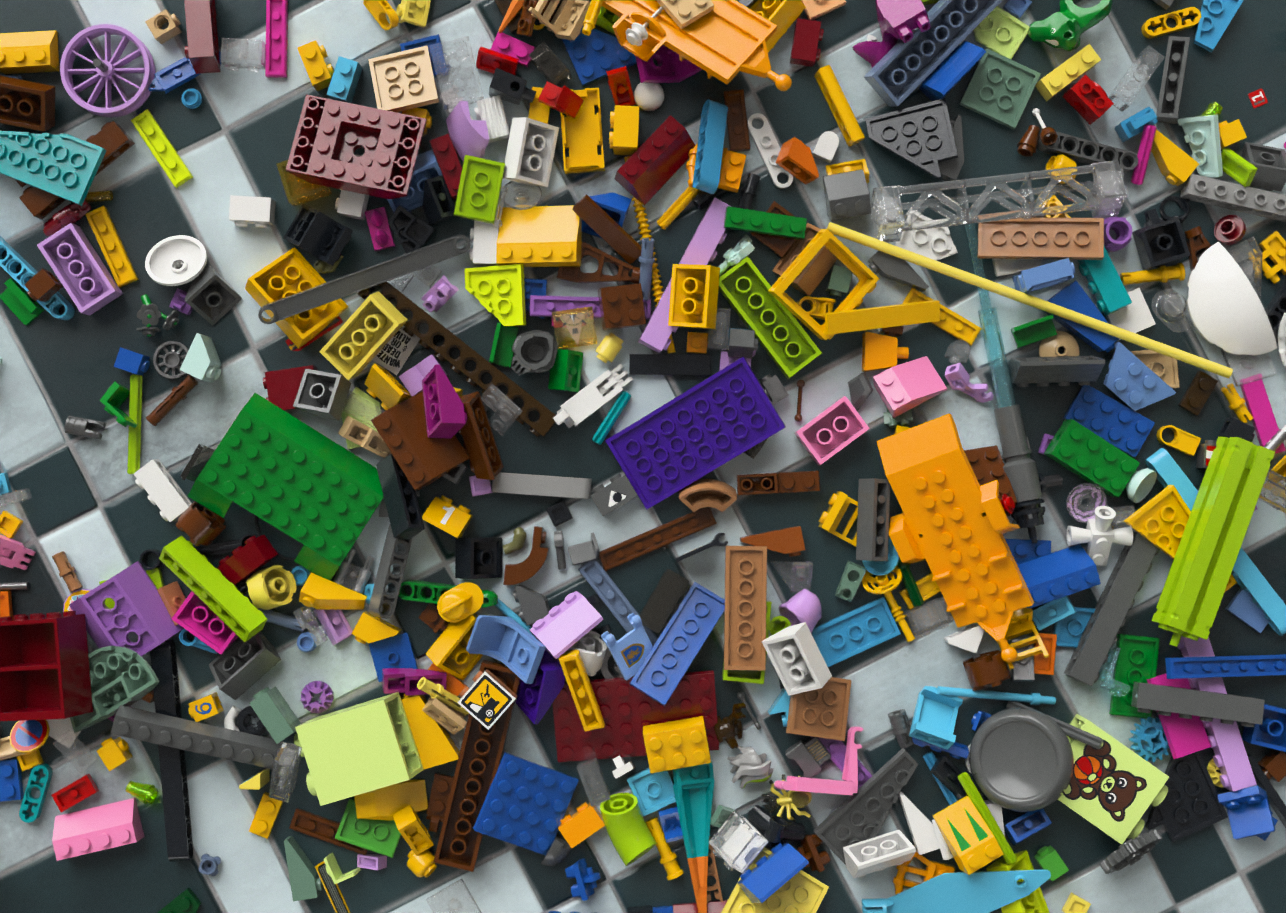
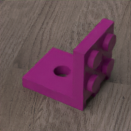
M662 45L647 62L636 56L641 83H679L703 70L685 58L680 61L679 54L665 45ZM653 58L657 60L658 66L654 64Z

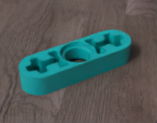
M42 763L31 770L19 811V816L24 822H33L41 815L53 774L52 768L48 764ZM43 769V773L46 774V776H43L40 779V774L38 773V771ZM36 787L40 790L41 795L39 798H34L31 795L32 788ZM32 807L31 812L34 813V815L29 817V813L26 812V810Z

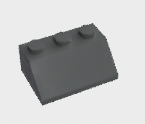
M260 631L246 642L240 638L235 640L222 655L216 657L209 664V667L219 690L237 700L274 667L281 658L276 648Z

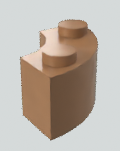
M700 479L679 490V499L693 512L705 507L716 508L723 512L737 500L736 489L723 481Z

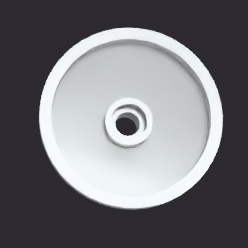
M185 235L168 237L158 242L149 251L145 261L146 271L150 278L158 284L164 286L183 285L195 279L203 271L207 262V253L202 243L193 237Z

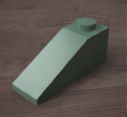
M288 836L284 840L293 901L317 898L321 891H323V884L319 875L294 837Z

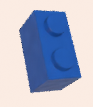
M1044 809L1027 812L1004 826V831L1013 846L1047 828L1052 822Z

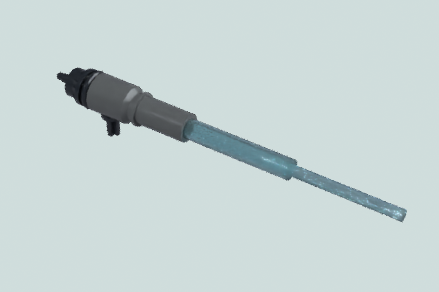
M963 211L962 216L975 275L985 278L982 259H977L978 239L973 211ZM978 287L982 307L978 314L998 408L994 409L1003 452L1001 458H1004L1005 462L1003 469L1010 480L1017 500L1011 517L1019 525V529L1027 528L1031 543L1035 544L1038 542L1035 526L1045 524L1043 515L1046 510L1045 506L1041 507L1040 504L1045 501L1039 498H1042V493L1046 491V488L1061 486L1063 478L1060 477V474L1043 476L1041 473H1038L1036 461L1030 457L1032 450L1030 449L1029 439L1026 436L1020 404L1016 405L997 310L996 307H991L988 290Z

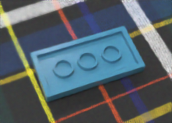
M883 596L823 623L812 631V636L827 667L901 634Z

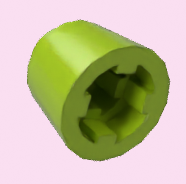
M784 616L774 617L770 621L769 631L774 635L791 626V623Z

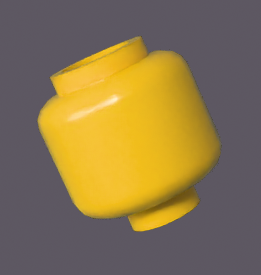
M1063 154L1052 156L1046 164L1048 177L1060 184L1073 181L1077 175L1076 162Z
M428 849L417 856L412 850L407 855L409 858L407 867L419 878H427L437 868L436 863H434L435 856Z

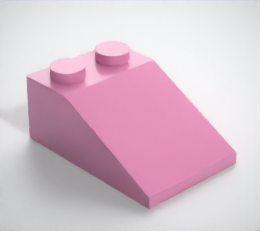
M927 356L891 367L873 377L874 387L893 418L947 390V387Z

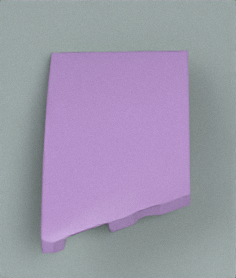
M459 101L446 118L451 140L463 162L465 155L483 158L489 142L486 121L471 120L468 101Z

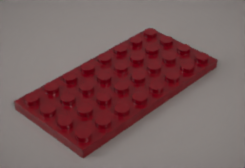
M714 670L686 672L665 706L631 686L630 682L633 677L627 681L623 677L590 680L605 726L604 728L586 732L584 731L567 681L553 701L558 762L616 758L619 755L621 757L647 756L643 726L699 716L704 718L709 751L719 750V741L714 730V726L717 724Z

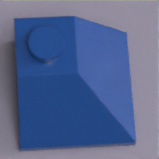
M613 192L589 196L623 228L631 204V198ZM582 220V232L601 238Z

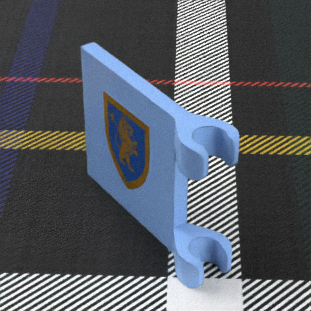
M634 613L627 616L634 629L616 641L614 635L609 634L608 631L601 635L626 681L637 673L653 648L642 625L640 616Z

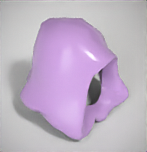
M807 589L801 590L778 608L780 614L790 621L791 626L806 622L811 634L817 622L822 618L819 598Z

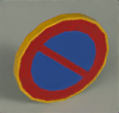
M22 720L16 722L9 737L11 746L21 753H31L38 750L49 737L50 727L48 721Z

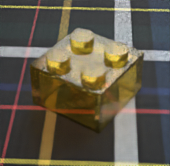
M288 160L276 163L288 202L291 205L297 206L332 195L330 187L311 184L286 172Z

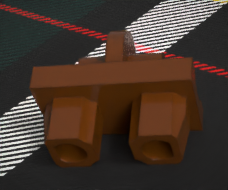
M815 833L805 835L804 839L800 840L801 847L797 848L798 852L809 862L805 868L810 866L811 871L818 870V872H822L825 870L824 866L831 861L826 851L818 853L816 849L817 846L823 844V841Z

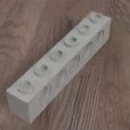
M1191 174L1182 185L1180 198L1286 222V195L1248 186L1244 187L1243 185Z

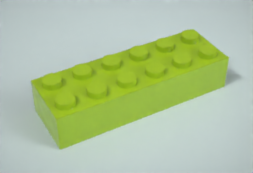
M747 256L719 277V291L748 329L755 330L754 337L758 339V342L784 376L789 379L822 354V352L792 313L768 292L771 288L770 284Z

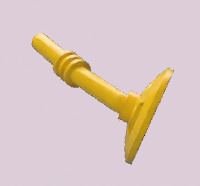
M896 566L893 570L897 575L896 579L892 573L874 578L872 577L873 574L866 570L862 579L864 589L872 594H884L891 608V613H893L892 616L895 618V622H898L907 641L914 640L915 637L905 620L906 616L903 615L904 612L903 610L901 611V606H898L891 592L902 580L900 568Z

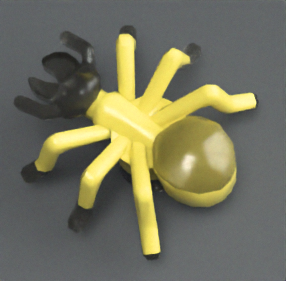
M782 774V781H786L785 774ZM772 780L769 781L771 792L779 798L770 794H762V797H769L763 800V802H769V804L764 805L766 809L772 808L771 811L767 812L770 814L774 813L775 809L780 805L781 808L777 816L783 818L782 813L785 806L787 808V818L792 820V822L797 821L794 816H791V809L799 816L812 817L808 812L797 809L804 808L811 802L812 795L810 792L791 790L786 792V790L781 789L782 795L775 790L774 782Z

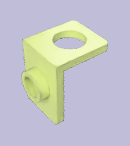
M333 853L324 858L326 872L332 878L334 884L349 879L361 871L359 867L342 874Z

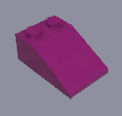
M436 364L422 380L428 438L451 439L466 424L467 413L464 412V404L440 365Z

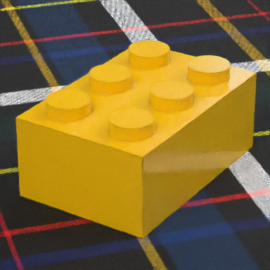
M703 716L643 726V737L650 773L711 763Z

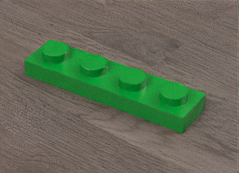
M727 206L723 228L803 240L807 218Z

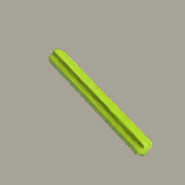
M136 374L130 376L129 417L137 426L136 428L129 426L128 474H134L140 469L143 377Z
M967 772L958 775V780L995 836L1004 854L1002 855L1009 865L1017 861L1016 855Z

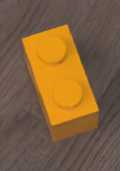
M592 801L589 804L584 802L576 808V813L573 815L567 814L560 820L561 825L558 826V830L571 848H574L605 826L601 813Z

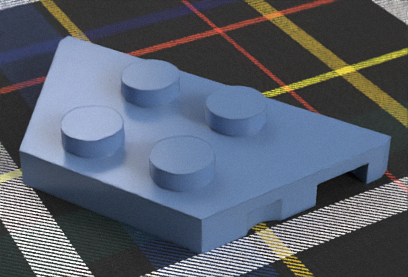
M1118 341L1116 342L1113 359L1110 360L1109 372L1106 374L1103 384L1126 405L1136 411L1176 393L1123 344Z

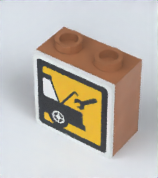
M486 669L484 673L480 670L472 679L475 683L470 688L466 686L459 694L461 699L457 703L489 730L514 702L517 695Z

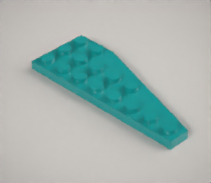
M0 131V174L82 206L107 150L69 134L56 135L50 133L34 134L30 132Z

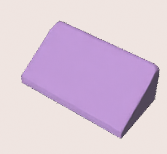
M314 610L332 645L352 636L353 630L342 610Z

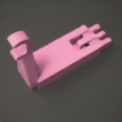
M0 535V565L12 569L17 567L27 570L28 566L21 562L30 563L32 559L25 555L34 556L35 551L24 547L20 541Z
M854 726L847 732L842 780L787 776V781H775V788L853 796V793H857L858 790L857 749L862 748L861 744H855L854 737L856 731L862 732L864 729Z

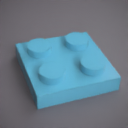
M647 768L627 778L633 795L637 797L643 816L676 802L673 790L674 783L668 771L650 773V769Z

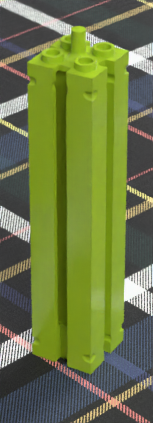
M1218 437L1216 448L1211 455L1158 601L1157 611L1152 618V621L1159 623L1158 628L1173 632L1170 645L1178 647L1181 636L1198 641L1199 638L1208 639L1209 629L1215 620L1275 451L1254 445L1252 442L1239 437Z

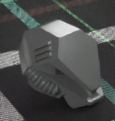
M532 330L519 334L512 346L514 357L511 369L518 375L549 371L554 366L557 354V344L554 337L549 332L542 330Z

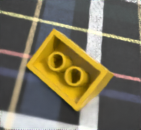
M758 0L749 8L777 25V31L766 42L768 52L773 49L778 40L787 32L788 28L806 8L801 0Z
M56 30L0 34V72L4 74L59 71L58 32Z
M673 264L668 326L716 329L719 267L712 265Z
M476 613L462 621L450 622L426 653L437 667L462 681L483 656L482 654H470L466 651L476 619L479 616Z

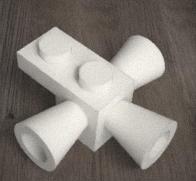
M1099 506L1095 509V519H1088L1086 529L1068 526L1066 538L1068 546L1088 543L1086 553L1096 566H1106L1112 543L1131 546L1133 543V530L1130 526L1112 529L1111 523L1116 512L1110 507Z

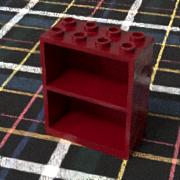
M65 611L63 615L59 612L46 613V616L43 613L30 614V617L26 614L13 615L14 619H12V616L0 617V721L66 719L93 712L85 614H76V611Z

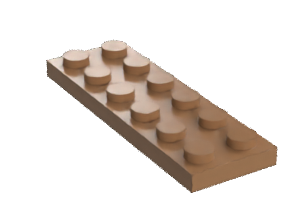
M978 218L977 259L1069 258L1071 260H1103L1104 218Z
M725 546L724 670L765 671L766 650L762 641L766 639L767 546Z

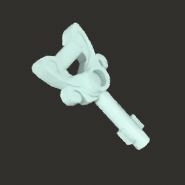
M747 234L733 249L730 248L723 255L725 261L718 266L720 268V275L730 266L739 263L740 260L755 249L751 244V238Z

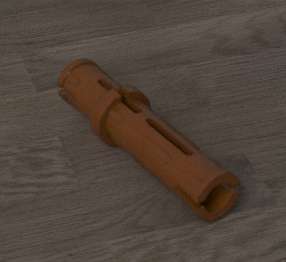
M188 375L177 387L174 386L172 388V392L146 419L153 426H157L181 400L187 398L186 395L198 385L197 380Z

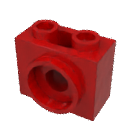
M1086 74L1062 96L1089 125L1100 118L1114 104L1108 98L1104 89L1092 81Z

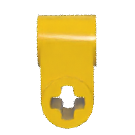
M805 296L797 302L800 307L803 301L810 303L811 309L806 312L813 318L825 320V313L833 312L836 300Z

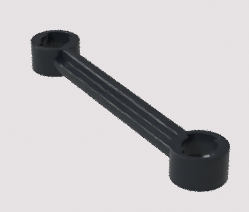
M246 534L238 540L213 543L208 546H194V548L205 557L232 553L239 546L242 545L244 547L246 545L244 542L255 535L257 538L258 534ZM157 549L143 551L140 555L142 567L149 570L160 567L163 564L159 559L161 552ZM152 552L158 557L157 564L153 567L146 563L148 555Z

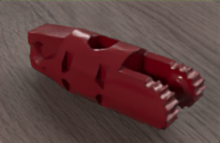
M84 200L82 206L72 202L52 215V218L44 223V235L51 236L68 224H74L91 210L90 204L86 200Z

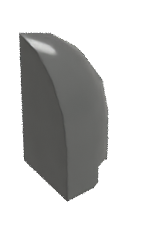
M556 835L541 864L555 866L563 862L572 848L566 840Z

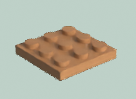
M831 677L820 689L790 695L786 733L845 741L851 680Z

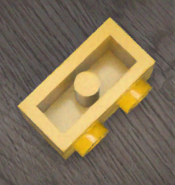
M315 40L298 47L297 49L313 87L317 91L329 87L334 69L326 61L328 54L324 45L320 46Z

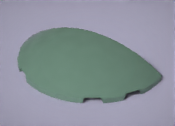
M107 646L99 648L88 655L93 712L70 717L74 733L115 715L120 705L129 707L157 686L159 680L155 672L137 652L126 647Z

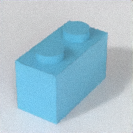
M341 56L338 57L326 94L330 99L352 103L363 69L359 62Z

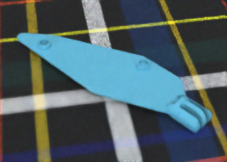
M1049 870L974 872L970 875L964 872L943 873L889 898L862 899L863 913H990L1030 895L1050 879L1051 873Z

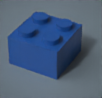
M1264 703L1262 725L1255 724L1254 727L1245 726L1242 740L1286 752V709Z

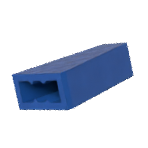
M1076 280L1047 300L1053 304L1108 323ZM1053 315L1055 321L1097 352L1104 350L1109 352L1115 347V342L1119 340V338Z

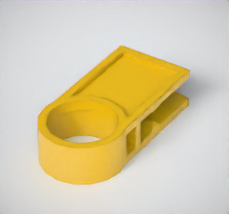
M387 0L363 1L364 6L384 30H390L398 26V15ZM386 14L390 19V24L387 21Z
M1172 425L1160 427L1156 435L1157 440L1162 445H1166L1189 456H1194L1201 440L1200 437ZM1165 428H1170L1174 432V439L1170 443L1165 442L1162 438V432Z

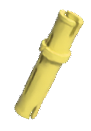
M425 677L419 680L417 688L429 694L432 699H438L465 716L469 714L457 703L461 698L445 690L441 684H435Z

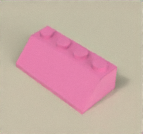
M136 798L56 816L52 839L56 860L68 859L136 843L144 837Z

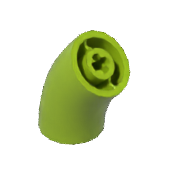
M617 793L606 797L601 802L600 811L606 830L625 866L641 858L657 844L642 816L636 796L630 793Z

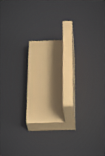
M430 697L422 710L453 735L462 730L467 723L464 720L465 715L436 698L432 699Z

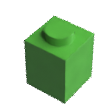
M1051 845L1040 848L1034 856L1042 870L1050 871V880L1052 882L1069 871L1057 851Z

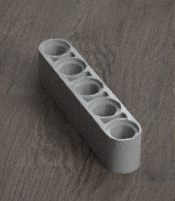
M500 472L492 480V492L590 499L592 479Z

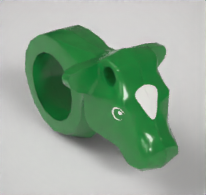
M1060 0V11L1044 20L1032 22L1029 26L1028 35L1032 41L1044 42L1053 48H1063L1066 51L1076 50L1080 46V36L1109 15L1113 0H1101L1099 4L1089 8L1079 7L1073 3V0Z

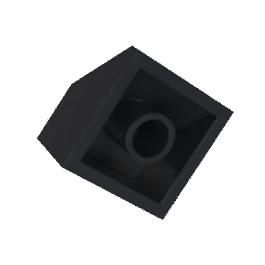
M502 537L456 538L455 578H502Z

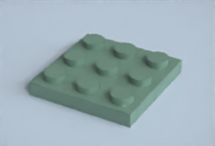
M986 48V53L980 59L959 105L1014 130L1041 73Z

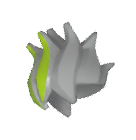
M738 746L742 753L735 757L727 758L731 761L729 763L734 765L730 772L736 771L732 782L735 783L738 779L742 778L741 789L745 788L747 783H763L768 781L774 770L770 769L771 760L765 762L766 753L757 755L752 747L742 748Z

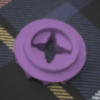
M312 681L305 685L301 691L300 701L304 709L311 713H322L331 706L333 692L325 682ZM313 692L315 694L323 692L319 698L321 700L320 702H310L314 697L312 695Z

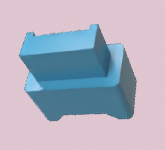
M1147 107L1122 121L1114 129L1121 141L1125 142L1143 132L1146 124H1156L1158 122L1157 116L1153 109Z

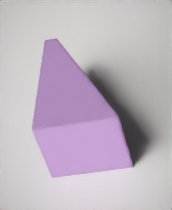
M357 854V867L381 870L387 867V856L380 854Z

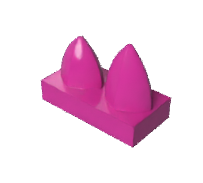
M385 207L365 211L374 250L377 252L395 247Z

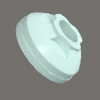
M1149 468L1136 470L1126 485L1128 498L1134 503L1142 501L1153 488L1157 473Z

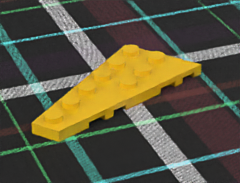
M1168 485L1125 519L1124 522L1174 560L1191 511L1175 486ZM1232 574L1230 575L1225 592L1237 583Z

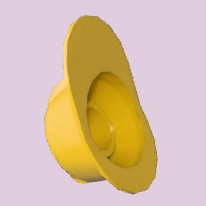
M472 582L461 583L440 596L437 602L439 615L447 622L456 623L462 621L481 608L484 595L478 585Z

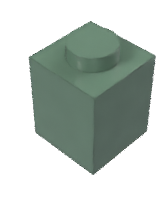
M833 265L826 291H829L830 295L841 298L842 295H846L853 273L848 268Z

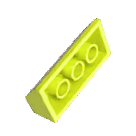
M1027 850L1015 853L1017 857L1015 863L1009 865L1004 858H1001L986 869L987 871L1034 870ZM1040 887L1030 895L1001 907L1002 913H1049Z

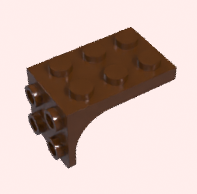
M998 446L964 450L980 486L998 480V498L1001 500L1002 495L1007 494L1008 497H1012L1016 504L1017 500L1010 480L1003 469L1004 463ZM1005 511L1007 517L1009 518L1010 514L1007 511Z

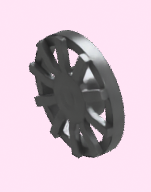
M167 341L161 344L153 356L156 371L163 377L177 379L186 375L185 372L180 370L181 367L179 365L183 363L181 359L185 358L187 354L182 356L179 354L183 349L188 353L189 349L177 341ZM175 344L181 346L177 352H175ZM171 345L172 351L169 352L166 346ZM162 349L166 352L164 356L159 354ZM158 357L163 358L164 362L158 364ZM166 365L167 367L162 371L160 366ZM170 368H172V376L166 374ZM175 368H178L181 373L176 375Z

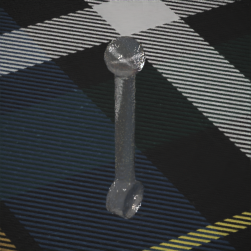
M505 186L500 189L502 194L497 220L494 222L495 228L502 226L501 216L505 194L508 193V188Z

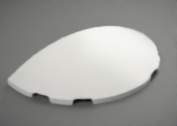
M1219 242L1215 243L1198 258L1199 261L1194 270L1190 272L1187 282L1189 291L1186 303L1195 328L1210 344H1215L1222 348L1224 352L1230 354L1254 356L1277 349L1272 326L1254 288L1228 251Z

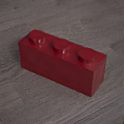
M445 134L430 140V144L451 197L456 201L462 164L450 135Z
M255 535L244 542L246 544L244 547L241 545L232 551L233 556H227L219 561L220 566L217 569L221 571L222 575L235 586L278 555L265 535L257 538Z

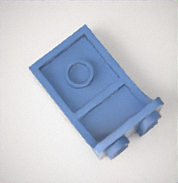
M479 615L466 651L470 654H482L493 657L506 665L526 684H533L546 646L511 617Z

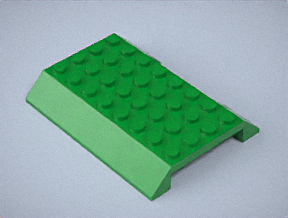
M254 393L242 408L188 494L189 498L224 518L232 504L236 503L304 545L294 561L314 574L328 580L332 579L384 498L376 467L257 393Z

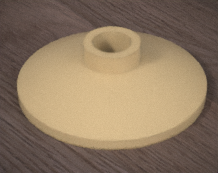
M1056 331L1057 335L1043 339L1039 345V357L1079 356V345L1076 339L1064 331ZM1059 347H1062L1064 349L1063 354H1060L1058 352Z

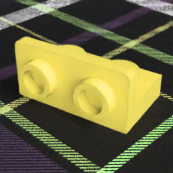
M401 0V4L398 5L396 10L399 23L407 22L422 28L426 27L431 0Z

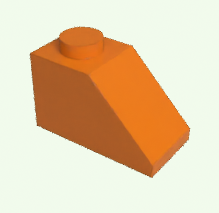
M796 137L782 144L776 160L779 166L804 184H808L819 177L813 155L807 145Z

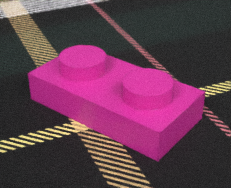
M498 31L490 50L519 59V64L528 68L536 48L505 33L499 34Z

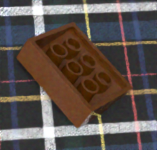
M423 391L391 407L371 420L416 491L423 489L470 459L455 435L451 439L428 438Z

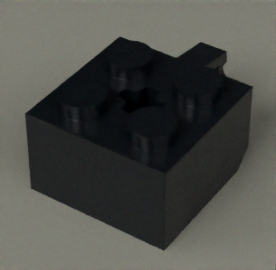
M1156 208L1144 212L1146 219L1144 228L1132 232L1143 270L1190 256L1186 239L1177 217L1164 221L1162 217L1159 218Z

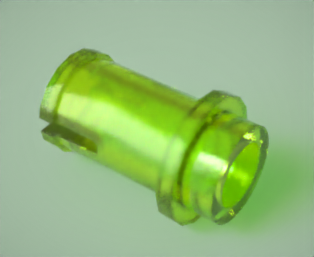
M1214 101L1208 104V108L1200 116L1217 114L1220 116L1223 108Z

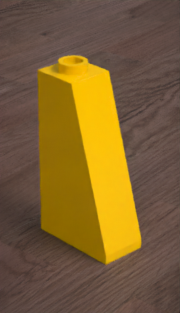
M404 693L401 701L423 769L458 760L460 751L446 729L422 711L427 703L425 696H405Z

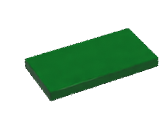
M1117 634L1109 714L1145 719L1149 716L1152 717V710H1150V713L1138 712V708L1131 706L1134 681L1147 683V679L1156 677L1160 638Z

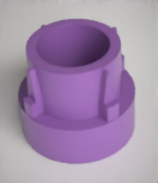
M1112 216L1104 219V246L1107 252H1116L1130 243L1132 227L1126 218ZM1109 230L1115 231V240L1111 238Z

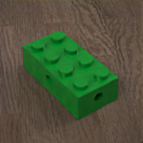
M1065 419L1043 453L1112 497H1119L1140 464V462L1073 419Z

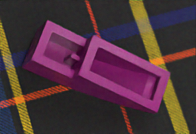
M384 668L382 669V688L384 694L399 692L405 693V696L425 695L427 693L417 688V684L422 677L435 684H441L446 690L447 674L445 672L425 669Z

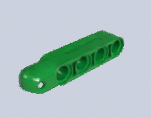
M407 580L401 583L398 596L404 600L437 604L440 596L444 594V590H450L457 585ZM405 585L411 586V595L405 593ZM425 587L432 590L431 597H427L424 594ZM482 590L484 595L482 608L498 603V595L495 592Z

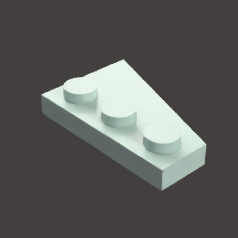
M1218 114L1178 119L1179 126L1182 125L1185 133L1184 139L1186 143H1189L1192 150V158L1199 163L1196 167L1198 174L1209 178L1223 176Z

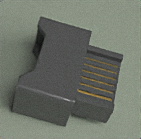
M812 737L806 742L800 739L785 750V755L788 759H794L803 770V777L812 778L822 771V764L831 758V754L818 737Z

